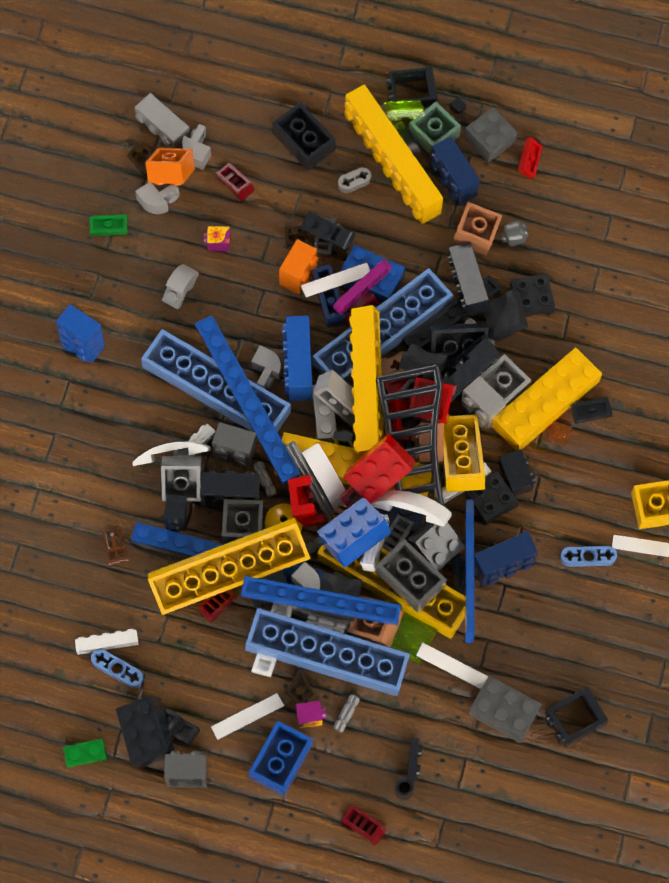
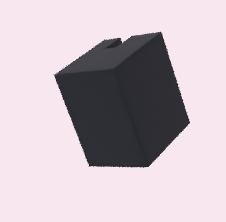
M459 97L450 103V109L458 116L466 110L467 105Z

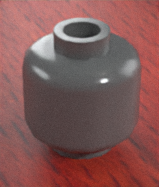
M520 220L505 224L503 226L504 231L500 232L503 242H507L510 247L525 243L527 237H529L526 224Z

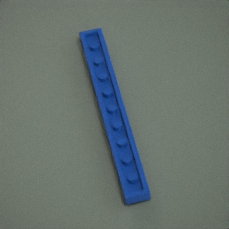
M211 315L196 322L195 327L252 430L256 433L257 439L282 484L288 483L290 479L300 477L299 470L286 450L285 445L213 316Z
M136 522L131 537V542L187 557H193L224 545ZM300 564L282 569L290 584H294L291 576L301 566ZM313 568L319 576L321 585L322 575L324 571Z

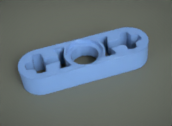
M611 546L566 547L561 552L560 561L567 567L610 566L616 561L617 551ZM578 552H580V561H577L578 557H573L571 561H568V558L565 557L567 553H570L571 556H577ZM591 552L594 555V559L587 561L584 559L583 554ZM597 552H600V553H599V556H600L599 561H597V558H598V553H597ZM606 552H609V555H613L610 560H607V557L604 556Z
M103 649L95 650L92 653L91 661L95 668L131 688H138L142 685L143 674L137 668ZM104 655V660L109 663L108 669H106V663L102 661L97 663V656L101 657ZM121 664L123 666L122 672L119 674L113 673V665ZM127 669H129V675L135 676L137 674L139 681H133L132 683L131 678L125 675Z

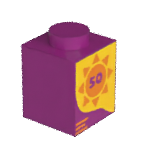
M207 226V233H204V244H207L208 251H230V227Z
M320 701L296 704L299 728L321 726L322 719H326L325 707H321Z

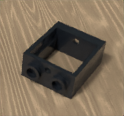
M432 67L389 72V79H386V88L391 92V95H388L389 105L393 106L394 112L425 109L438 101ZM425 80L428 97L398 101L395 84Z
M588 687L547 709L546 717H544L547 725L555 730V737L559 744H563L565 748L608 723V718ZM581 699L595 723L569 737L555 713Z

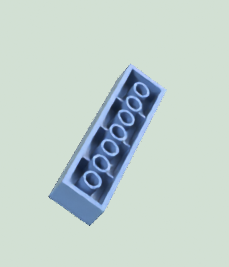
M429 268L376 308L380 316L381 357L399 345L405 336L452 303L453 294ZM352 327L313 355L312 365L321 375L333 370L345 382L349 383L353 380L351 376V370L353 369L351 351H353V345L350 341Z
M162 329L141 358L142 367L254 432L214 359ZM248 379L278 432L291 413V404Z
M257 608L245 647V651L254 654L259 653L276 658L277 661L393 696H398L410 656L406 652Z

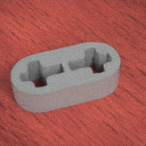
M362 167L342 175L338 180L339 190L343 193H350L367 186L371 182V172L369 169ZM361 174L363 176H366L365 180H363V178H360ZM344 181H346V183H349L348 187L346 185H343Z

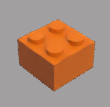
M157 148L146 161L148 183H155L156 185L166 183L174 186L184 184L195 170L193 150Z
M297 239L279 269V285L300 294L302 291L301 285L310 281L309 277L312 274V269L318 268L317 261L319 257H317V249Z

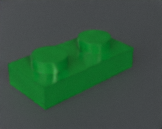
M127 215L90 216V236L128 235Z
M103 739L63 747L67 768L107 760Z

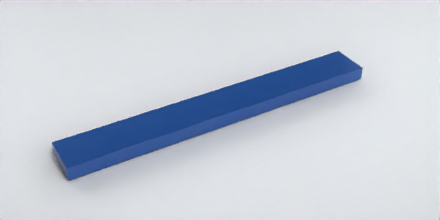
M466 499L465 643H472L475 633L474 501Z
M249 576L244 577L241 597L398 626L401 605Z

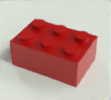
M388 434L346 470L343 477L362 497L372 504L409 473L416 461Z

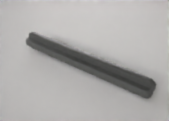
M296 442L288 443L285 446L301 476L311 475L313 477L312 484L308 485V488L327 521H332L335 511Z

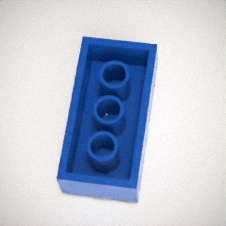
M309 316L286 317V323L282 324L285 395H289V401H312Z

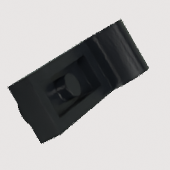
M308 212L300 227L302 230L330 242L346 252L356 236L350 230L311 212Z
M411 738L407 778H401L396 783L395 794L401 800H407L412 796L416 776L420 777L421 765L417 764V758L422 756L423 745H419V738ZM401 785H407L410 788V791L408 793H402L400 792L399 787Z

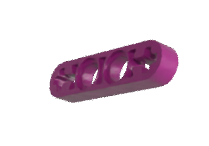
M382 260L339 298L333 308L340 315L344 314L390 272L392 265L386 260Z

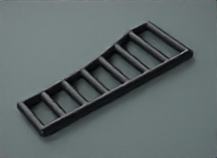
M434 364L378 376L376 381L385 434H390L394 439L430 432V444L404 450L410 456L430 452L431 464L413 467L404 477L432 472L433 483L403 489L400 479L394 484L395 490L416 494L434 491L436 502L444 506L437 452L438 419L443 390L440 366ZM433 373L435 384L386 394V382ZM435 392L433 404L392 413L389 411V401ZM432 412L430 424L393 432L392 420ZM398 508L401 516L418 514L417 512Z

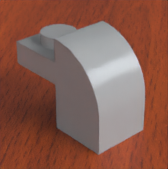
M199 124L196 130H192L190 138L183 137L182 147L183 149L193 150L194 166L203 170L211 157V148L202 144L206 137V127Z
M147 183L135 191L138 202L147 212L152 214L168 212V203L175 202L179 197V188L172 184L160 192L152 183Z
M184 264L178 266L167 281V289L161 301L179 309L187 291L193 289L199 272Z
M259 346L251 361L252 369L262 373L257 385L267 389L271 387L274 378L280 379L281 363L276 353L263 346Z
M306 562L291 576L292 582L297 586L320 589V579L317 572ZM291 606L294 610H297L299 608Z

